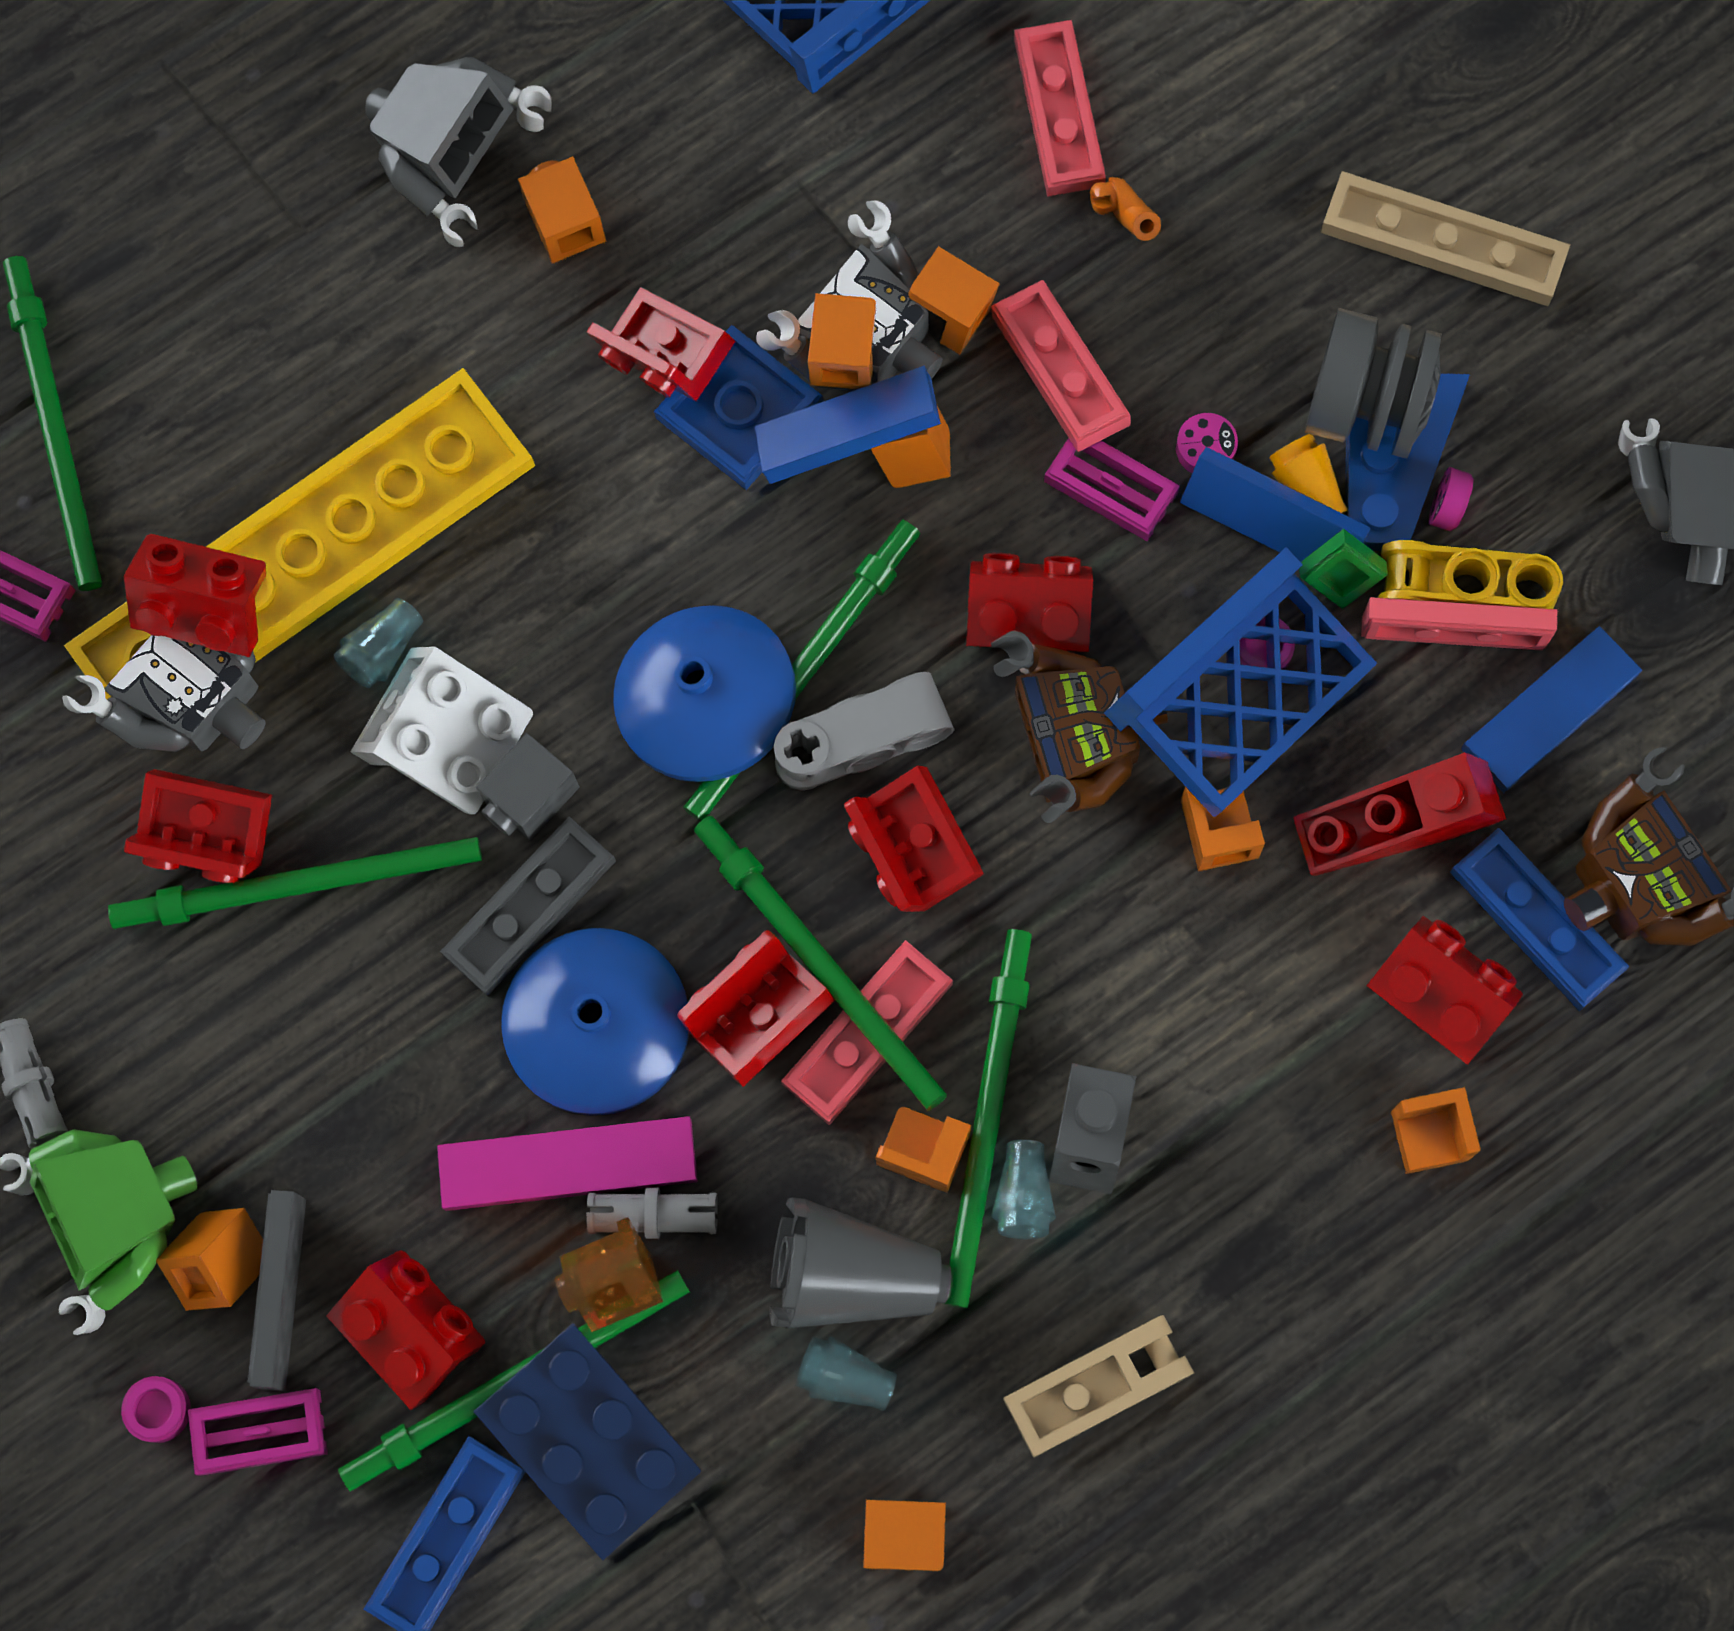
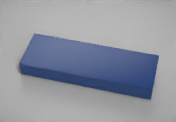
M921 366L755 426L762 472L768 482L772 484L939 425L941 422L931 377L925 366Z
M1205 447L1199 456L1180 501L1181 504L1278 552L1287 547L1300 562L1342 529L1348 531L1362 543H1364L1371 529L1208 447Z
M1598 626L1468 739L1461 749L1465 753L1488 761L1495 785L1505 793L1637 678L1642 669Z
M1500 828L1495 830L1450 871L1454 878L1578 1011H1581L1629 968V965L1593 927L1586 931H1581L1571 922L1564 908L1565 897Z
M468 1436L364 1607V1610L397 1631H430L524 1476V1469Z

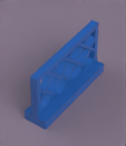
M747 0L723 1L795 68L798 81L814 94L930 0H846L844 3H825L826 0H816V3L785 4V0H775V4H750ZM783 19H814L813 27L793 43L782 34Z
M1287 547L1104 712L1120 731L1127 725H1130L1213 817H1216L1377 664L1295 575V572L1303 564ZM1287 596L1305 615L1306 632L1279 629L1278 604ZM1265 617V627L1255 626ZM1241 638L1266 640L1267 668L1240 665L1239 640ZM1280 642L1306 645L1307 672L1281 669ZM1320 647L1337 649L1353 669L1345 677L1321 674ZM1226 653V663L1216 662ZM1202 674L1227 677L1228 704L1202 702L1200 700V676ZM1241 678L1268 681L1269 709L1242 706ZM1282 683L1308 686L1309 711L1307 713L1283 711ZM1322 688H1331L1322 698ZM1187 689V700L1176 699ZM1162 711L1187 713L1188 742L1170 740L1153 719ZM1201 715L1228 718L1229 746L1202 743ZM1242 719L1269 722L1270 748L1268 750L1243 748ZM1283 724L1293 725L1285 734L1283 733ZM1202 757L1230 759L1231 785L1221 794L1203 776ZM1244 761L1254 762L1244 771Z

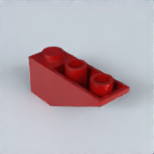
M1464 752L1294 816L1293 819L1310 874L1316 876L1448 841L1506 820V816L1488 761Z

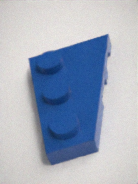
M1469 374L1440 375L1427 425L1412 445L1407 459L1391 455L1396 427L1385 426L1378 450L1375 451L1367 449L1368 420L1356 419L1346 439L1345 505L1348 511L1345 515L1371 528L1363 544L1372 551H1382V546L1391 541L1411 540L1467 385Z

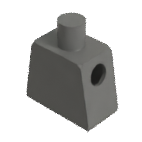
M1072 1063L1049 1182L1112 1194L1120 1166L1136 1076ZM1074 1162H1085L1097 1167H1085Z

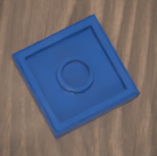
M731 325L726 332L736 342L698 400L694 401L674 390L671 397H666L654 410L655 418L747 490L762 473L755 426L823 402V395Z

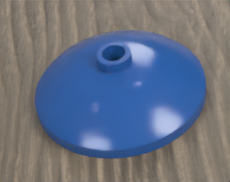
M708 605L684 609L664 617L649 627L633 643L625 655L618 670L614 687V711L617 724L632 751L655 771L684 781L704 782L724 779L748 769L761 760L774 747L777 734L782 727L789 723L792 716L796 696L794 669L788 653L777 635L756 617L744 611L724 606ZM696 670L704 671V676L698 683L686 684V678L691 672Z
M592 928L573 931L541 946L523 963L515 974L506 993L502 1010V1036L505 1050L517 1075L543 1101L566 1112L580 1115L615 1114L633 1108L652 1097L675 1073L683 1058L689 1039V1031L679 1020L677 1014L688 1003V999L682 982L673 966L656 948L646 941L626 932L613 929ZM591 1003L600 1005L602 1007V1016L597 1022L587 1024L580 1020V1012L584 1006Z

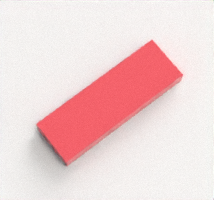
M1072 20L1014 30V42L1047 197L1088 190L1095 183H1105V170Z
M1044 280L991 306L994 321L1077 452L1131 425L1130 413Z
M1370 597L1362 615L1361 637L1376 640L1543 650L1557 631V609Z
M905 940L864 986L861 993L898 1037L904 1041L953 985V980ZM843 1010L781 1080V1083L830 1125L885 1063V1059Z

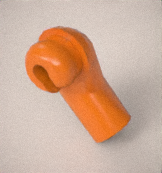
M1109 177L1108 182H1098L1092 186L1090 199L1093 210L1097 214L1105 215L1113 211L1116 219L1142 241L1154 239L1159 234L1161 229L1159 216L1142 201L1124 179Z

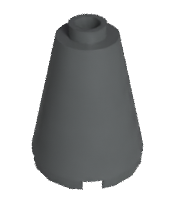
M794 1197L788 1198L786 1205L794 1214V1218L781 1217L778 1229L770 1288L782 1290V1308L769 1306L772 1326L785 1327L787 1329L931 1315L936 1303H946L951 1284V1266L942 1264L939 1250L810 1200Z

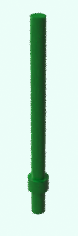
M13 256L3 261L11 301L7 304L12 330L19 333L78 589L80 591H92L100 588L103 584L43 328L47 325L42 299L34 294L27 259L23 256Z
M901 520L875 555L867 554L853 573L856 578L855 582L792 663L796 681L795 700L875 594L882 596L897 577L894 569L921 535L919 530L911 523ZM740 773L724 779L702 782L683 807L684 810L701 822L710 814Z
M708 816L699 822L694 832L721 863L719 872L735 891L743 890L818 981L828 989L838 1005L925 1109L930 1111L937 1107L946 1098V1092L761 874L764 866L747 847L740 849L713 816Z
M472 837L186 891L183 885L157 889L156 896L108 905V915L113 929L161 921L163 926L189 922L190 915L479 862L482 861L481 848L478 837Z
M1018 929L1007 930L1000 976L993 977L989 1003L994 1005L949 1263L951 1266L950 1291L946 1303H942L959 1308H968L1018 1014L1019 1010L1026 1009L1030 983L1024 981L1032 933Z
M678 1270L579 1327V1329L596 1348L690 1293ZM542 1350L414 1425L407 1427L405 1423H402L382 1435L381 1444L338 1468V1472L350 1492L394 1466L401 1470L422 1458V1449L477 1418L478 1416L473 1411Z

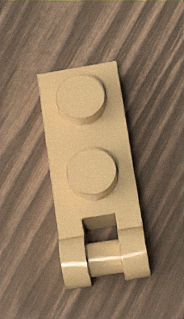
M1164 1315L1135 1328L1003 1398L1033 1458L1194 1374L1186 1356L1179 1358L1169 1340L1168 1335L1173 1332ZM1145 1348L1156 1370L1140 1378L1129 1355Z

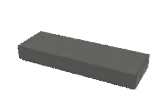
M568 817L440 951L441 954L486 996H489L616 862L614 856L571 817Z
M271 1190V1194L268 1193L247 1382L250 1383L251 1387L267 1391L286 1392L306 1208V1199L294 1191Z

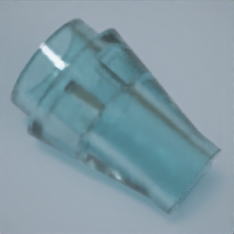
M396 598L387 608L340 639L341 648L335 653V660L347 675L366 688H371L377 681L385 682L414 632L423 624V619L408 602L401 598Z
M1015 1140L1006 1144V1159L992 1211V1218L998 1221V1233L1002 1236L1014 1239L1042 1238L1049 1234V1223L1056 1219L1044 1160V1144L1041 1142Z
M813 1336L804 1354L797 1375L796 1386L808 1390L809 1398L872 1406L884 1411L892 1395L897 1374L883 1369L832 1336L827 1341Z

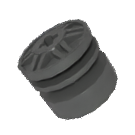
M1338 308L1304 433L1344 443L1356 419L1360 418L1368 420L1367 449L1377 451L1385 426L1396 427L1391 455L1407 459L1412 445L1427 425L1441 375L1439 347L1442 333L1425 330L1417 356L1406 354L1411 331L1410 325L1401 324L1389 348L1386 349L1377 346L1378 317Z

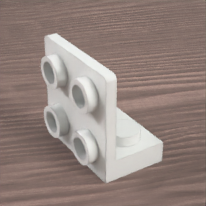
M437 647L411 648L356 741L351 753L370 765L391 766L466 814H476L484 801L476 787L516 745L532 718L533 711Z

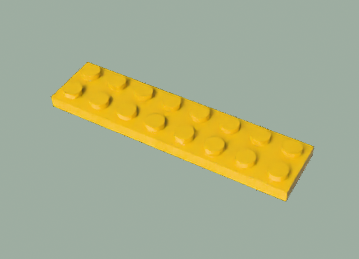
M464 368L206 546L261 560L266 563L267 575L255 596L258 642L253 649L256 658L255 663L535 467L532 456ZM125 602L66 643L64 647L85 675L97 678L105 688L151 634L130 628L127 602ZM105 691V698H111L110 695Z

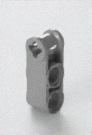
M919 672L905 676L889 684L887 687L869 694L866 693L847 698L827 710L782 727L774 743L776 771L781 781L792 789L802 791L813 789L816 786L845 775L872 769L900 754L930 747L950 736L955 729L931 673ZM796 747H803L806 754H812V762L802 765L798 757H793L792 750Z

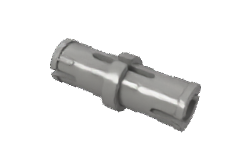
M17 1018L0 1023V1066L5 1079L1 1087L5 1098L13 1101L23 1126L28 1147L32 1149L68 1132V1129L54 1099L51 1088L54 1084V1077L51 1069L42 1064L33 1042L28 1021L23 1018Z
M646 1188L645 1194L588 1193L587 1207L590 1208V1212H587L588 1234H596V1232H645L646 1239H659L660 1232H709L710 1234H717V1193L661 1194L659 1188Z

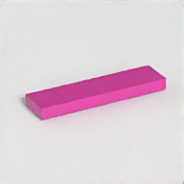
M690 1116L437 1145L442 1209L445 1211L588 1195V1193L599 1194L698 1182L692 1119Z

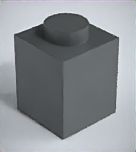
M526 733L476 788L487 804L481 812L496 828L508 837L516 829L531 842L580 787L573 771Z

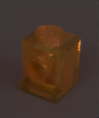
M629 1217L617 1222L618 1232L559 1256L563 1274L555 1277V1283L560 1298L569 1313L579 1310L592 1332L663 1302L652 1256Z

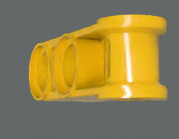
M1398 540L1385 543L1382 546L1381 557L1387 562L1388 575L1385 577L1384 592L1380 593L1377 598L1553 609L1563 586V576L1557 563L1548 556L1541 554L1437 546L1420 541ZM1406 571L1409 572L1408 586L1405 585ZM1460 575L1474 576L1481 581L1484 590L1472 594L1463 592L1456 586L1454 578ZM1526 580L1537 582L1544 589L1546 596L1541 599L1526 598L1518 591L1516 584Z

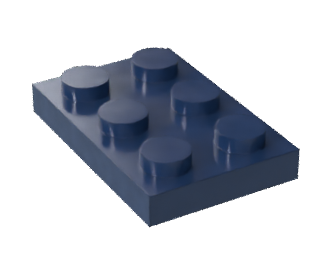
M574 1323L473 1411L602 1561L702 1472L701 1468Z

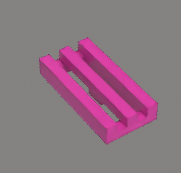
M1068 438L1045 473L1044 482L1143 540L1148 541L1154 532L1156 524L1165 515L1167 507L1176 498L1180 486L1103 441H1099L1082 450L1158 494L1159 496L1156 501H1153L1125 485L1121 480L1075 456L1076 449ZM1064 468L1069 469L1145 513V518L1063 471Z
M0 550L1 568L51 591L45 600L0 578L1 594L39 612L36 618L33 619L0 603V620L46 642L52 632L49 629L53 619L59 620L64 612L61 608L64 600L70 601L76 590L70 583Z
M314 1388L189 1409L188 1416L195 1475L202 1476L328 1454L327 1442L324 1441L323 1437L325 1425L324 1417L320 1412V1403H322L320 1389ZM304 1406L306 1417L209 1434L205 1432L204 1422ZM306 1431L308 1433L309 1442L208 1459L207 1448Z

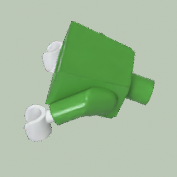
M74 1129L32 1148L28 1158L14 1153L4 1154L0 1157V1169L12 1171L21 1166L20 1178L15 1183L4 1186L3 1189L22 1196L35 1193L78 1290L89 1286V1295L69 1297L59 1305L60 1315L69 1314L79 1304L85 1308L87 1312L85 1323L73 1331L74 1335H80L98 1330L104 1322L105 1310L113 1309L143 1284L157 1264L156 1259L167 1248V1236L175 1221L173 1211L168 1202L196 1191L197 1182L192 1167L184 1156L152 1168L143 1146L138 1140L122 1142L115 1135Z

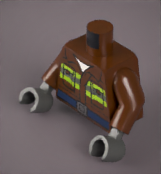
M1018 631L1008 632L991 643V646L1004 649L1010 658L994 665L996 675L1005 677L1017 670L1024 674L1016 677L1015 696L1041 782L1030 792L1031 797L1043 795L1046 802L1052 803V806L1041 815L1042 820L1046 823H1051L1064 812H1074L1104 805L1132 775L1133 764L1138 761L1140 753L1138 735L1131 726L1127 725L1120 731L1104 714L1125 694L1117 668L1112 666L1103 667L1096 659L1058 648L1032 644L1026 635ZM1162 711L1153 719L1156 725L1168 723L1167 711Z
M1659 747L1649 752L1644 759V772L1640 775L1631 774L1598 803L1581 840L1586 856L1575 866L1576 874L1585 887L1564 899V908L1569 919L1581 931H1586L1607 919L1617 936L1622 940L1641 936L1649 944L1692 946L1734 926V888L1731 890L1665 790L1654 796L1653 788L1657 785H1669L1677 781L1684 771V764H1682L1668 778L1660 777L1655 773L1653 761L1656 756L1662 754L1668 747ZM1732 891L1731 899H1724V897Z

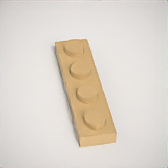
M1343 171L1341 172L1321 229L1323 234L1545 306H1549L1570 248V244Z

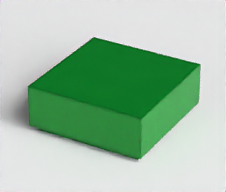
M1342 529L1302 560L1301 563L1303 565L1299 568L1300 578L1341 609L1345 608L1388 575L1387 562L1345 529Z

